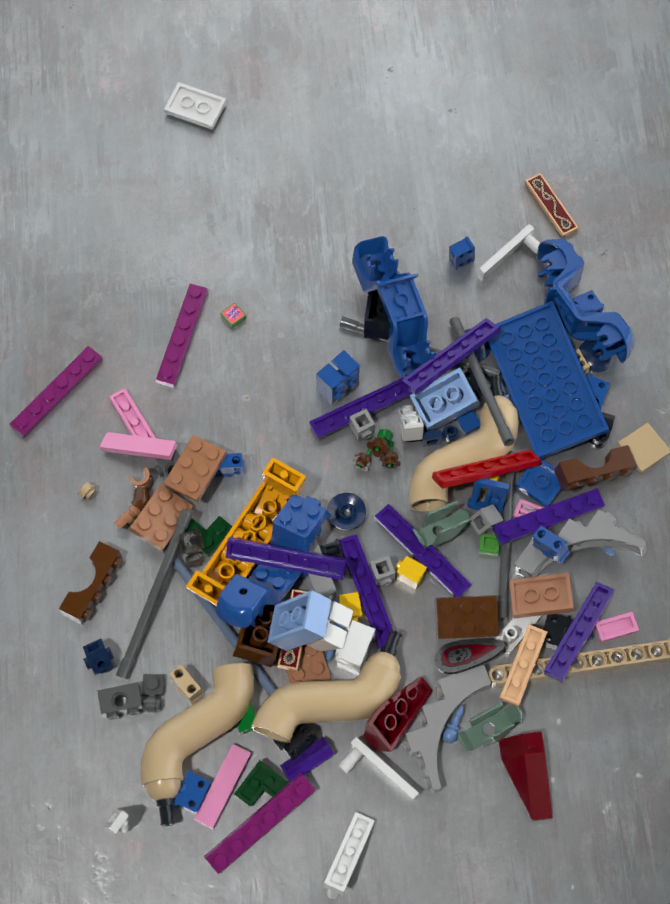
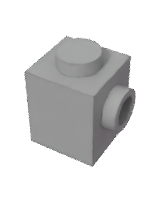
M367 409L349 417V426L357 441L361 439L366 440L373 436L375 433V423Z
M493 504L480 509L468 519L478 535L492 531L494 525L504 521Z
M389 555L370 561L369 567L376 586L381 585V587H385L395 580V571Z

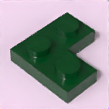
M218 516L205 529L191 518L183 538L209 558L221 545L233 526Z
M259 760L235 791L234 795L251 807L263 790L273 797L289 782Z

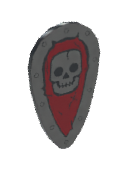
M493 639L453 641L443 645L437 651L434 662L437 669L442 673L457 674L494 659L505 650V644Z

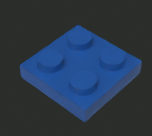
M542 458L540 465L528 468L515 485L516 488L544 507L549 506L561 490L554 472L555 467Z

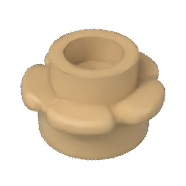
M89 482L84 484L78 492L81 499L85 497L89 499L95 492L93 489L94 484L91 485Z

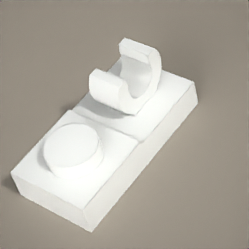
M116 809L104 827L113 833H117L118 830L125 833L130 827L126 820L129 815L122 810Z

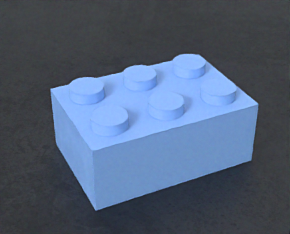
M461 368L431 383L418 394L410 395L428 430H436L481 405Z
M311 590L276 604L268 643L288 651L324 638L327 632L326 626L330 614L331 599Z

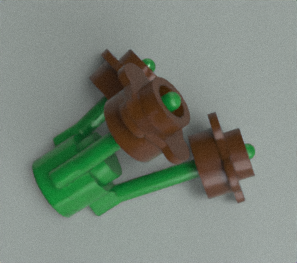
M380 429L377 437L372 442L369 441L367 443V448H369L367 452L355 454V459L352 460L355 466L360 470L368 471L369 466L372 465V459L369 456L371 452H373L375 457H380L379 460L382 461V466L385 468L400 466L401 462L398 461V454L393 452V433L388 429Z

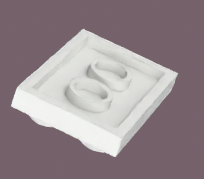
M178 82L164 108V113L213 130L226 105V98Z

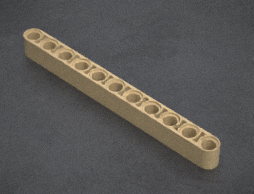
M670 640L579 653L575 661L581 664V668L576 669L572 666L565 678L670 662ZM652 649L657 650V651L659 652L660 656H659V657H655V656L651 653V650H652ZM632 652L638 653L639 656H640V659H639V660L634 659V658L632 657L631 653H632ZM612 655L618 656V657L620 658L621 662H620V663L614 662V661L612 660L611 656H612ZM551 657L536 660L534 667L540 668L542 674L536 675L532 671L528 683L554 680L544 675V669ZM592 658L599 659L601 665H594L592 663ZM513 663L497 665L490 669L488 676L491 681V687H504ZM499 673L502 676V680H494L492 674Z

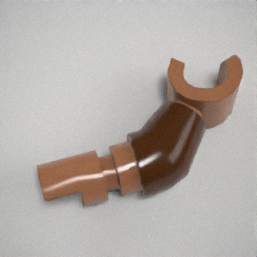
M146 467L143 469L145 478L142 481H136L134 477H129L135 489L133 500L128 507L129 511H125L114 522L120 529L126 523L131 526L135 521L134 518L138 517L150 500L149 489L153 486L154 480Z

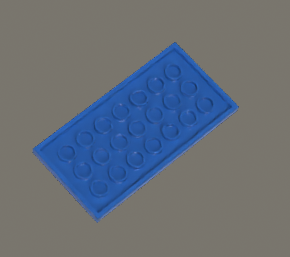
M553 300L495 324L499 327L500 332L488 342L533 451L540 459L610 432Z

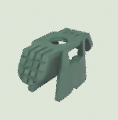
M457 501L429 512L421 526L422 528L419 530L413 529V532L424 549L431 545L436 547L443 542L454 539L457 534L464 531L470 525L468 519L471 516L469 512L461 509L445 518L458 504ZM434 527L442 529L437 536L433 533Z
M500 703L477 714L469 720L472 727L458 733L459 742L467 751H472L482 745L486 747L499 742L506 737L511 729L522 722L523 714L520 708L509 705L497 713L503 706V703ZM487 723L495 727V733L490 736L485 735L482 730L483 726Z

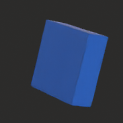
M473 410L455 420L465 436L480 428V421Z

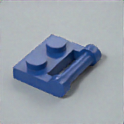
M486 478L474 481L475 485L472 495L467 501V506L470 509L479 511L493 504L501 515L509 484ZM486 488L487 492L484 501L481 502L478 500L481 489Z

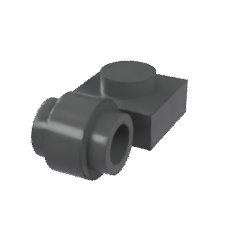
M143 674L142 695L149 696L147 699H143V711H147V713L160 711L161 700L157 699L156 696H163L164 675Z

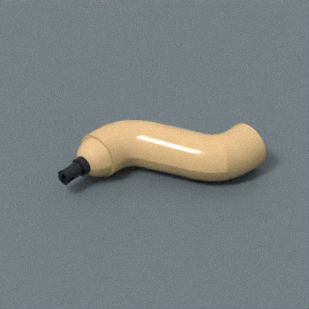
M493 375L489 377L492 394L514 440H516L519 423L517 409L504 396L501 376ZM486 402L479 413V430L435 450L426 456L414 469L408 494L410 509L419 512H431L448 504L447 490L449 487L442 489L432 479L433 472L504 456L513 448L514 444L504 446Z
M390 630L385 646H382L380 652L370 656L367 662H363L358 677L353 680L297 682L287 684L273 691L256 713L251 728L268 738L289 743L295 728L302 723L350 722L369 718L378 706L394 695L401 679L399 674L400 666L395 657L397 654L396 648L402 634Z
M234 663L213 669V691L163 723L147 741L141 757V784L148 796L156 801L160 812L161 827L174 825L172 814L173 798L177 796L181 782H183V760L230 730L243 718L249 709L254 693V674L251 664Z

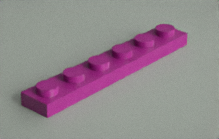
M189 284L158 371L156 383L170 387L175 386L208 292L206 287Z
M87 346L9 424L10 427L25 438L103 360L102 356Z
M300 773L210 850L204 858L219 874L313 793L315 789L305 776Z

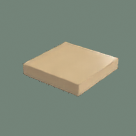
M648 422L617 443L618 447L629 446L637 464L636 469L640 473H643L670 454V448Z

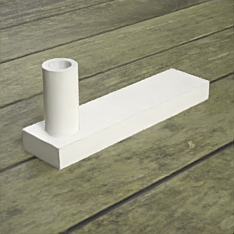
M528 224L479 268L477 277L483 281L524 243L537 254L540 242L532 236L535 228Z
M543 615L513 618L495 640L503 642L505 644L504 651L510 655L523 639L528 624L534 626Z
M357 737L353 739L351 744L354 748L338 765L348 774L361 757L365 755L413 800L417 798L420 793Z
M355 812L323 887L328 889L327 896L330 899L338 898L339 894L343 896L375 820Z

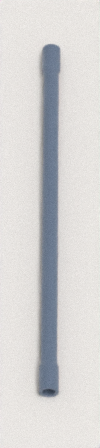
M167 543V545L165 546V548H164L163 551H162V552L164 553V555H165V553H166V551H167V548H168V546H169V543ZM176 554L172 565L184 582L188 584L192 575ZM192 592L235 649L238 637L228 623L218 617L214 604ZM242 659L244 663L252 665L254 677L268 696L277 690L257 663Z

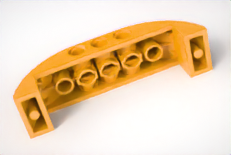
M274 457L271 458L262 472L263 482L202 573L196 570L186 585L187 589L215 606L217 605L220 593L234 575L239 574L249 578L259 565L226 558L228 538L233 537L271 545L273 520L292 495L300 496L306 476Z

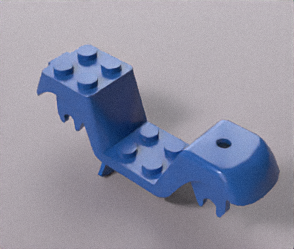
M380 236L359 242L354 247L352 264L363 292L378 291L390 322L387 351L394 370L401 378H405L434 357L435 352H430L429 350L431 342L427 340L428 316L414 282V279L419 275L418 273L411 274L409 272L400 273L397 270L399 260L393 257L395 249L389 248L388 240L385 236Z
M565 238L541 242L538 246L536 258L541 263L551 266L542 269L538 277L547 276L549 280L545 281L544 285H553V287L548 288L545 294L544 304L553 300L561 321L572 338L580 341L597 342L592 351L601 350L603 352V355L598 358L599 361L607 360L617 355L619 361L624 363L634 347V336L631 328L617 312H581L579 305L575 304L571 299L570 292L580 283L584 268L582 257L577 255L573 245L570 242L568 243Z
M292 495L273 520L271 545L309 552L310 545H314L316 535L321 536L322 523L329 519L331 514L321 507V502L309 496H306L304 499L298 495ZM259 564L249 578L239 574L232 577L219 595L215 609L216 614L221 620L232 626L246 628L251 625L254 627L256 617H262L264 605L279 604L299 576L307 577L308 574ZM245 589L247 590V593L245 595H241V590Z

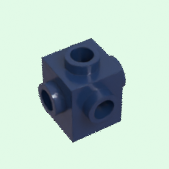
M102 639L83 646L86 658L83 660L88 670L92 668L94 675L105 673L114 667L111 661L114 658L110 647L105 648Z

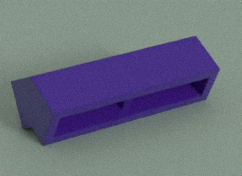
M322 737L311 744L296 759L292 760L290 758L281 764L280 767L289 782H291L300 773L305 776L333 757L334 752L328 742Z

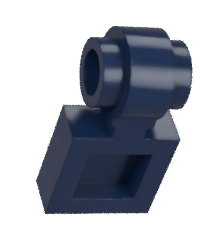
M448 425L444 427L443 432L441 430L436 431L435 429L425 431L421 440L422 447L438 445L442 441H455L458 435L457 428Z

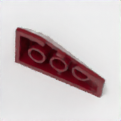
M418 677L378 706L366 722L363 737L374 751L391 752L433 692L423 677Z
M542 731L518 734L500 740L498 743L501 762L504 768H506L531 821L553 819Z

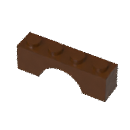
M626 445L611 449L605 456V464L602 467H588L577 458L559 462L554 472L562 491L567 489L574 491L583 485L593 486L598 481L604 480V482H608L618 476L622 478L632 474L637 464L629 446Z
M100 541L89 557L96 571L93 582L82 591L68 592L59 607L62 615L82 625L85 620L87 621L92 614L91 609L95 603L101 600L104 587L111 583L114 570L119 569L123 561L120 551Z

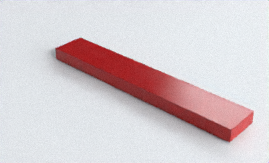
M529 449L432 473V479L443 489L538 466L541 459Z

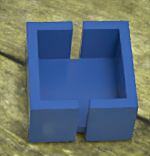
M345 350L331 360L338 370L328 363L316 373V389L331 404L336 400L340 401L345 396V391L354 389L359 383L360 365Z

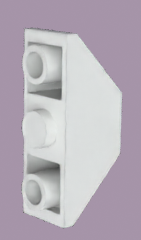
M405 405L402 408H398L403 441L422 440L424 426L416 407Z

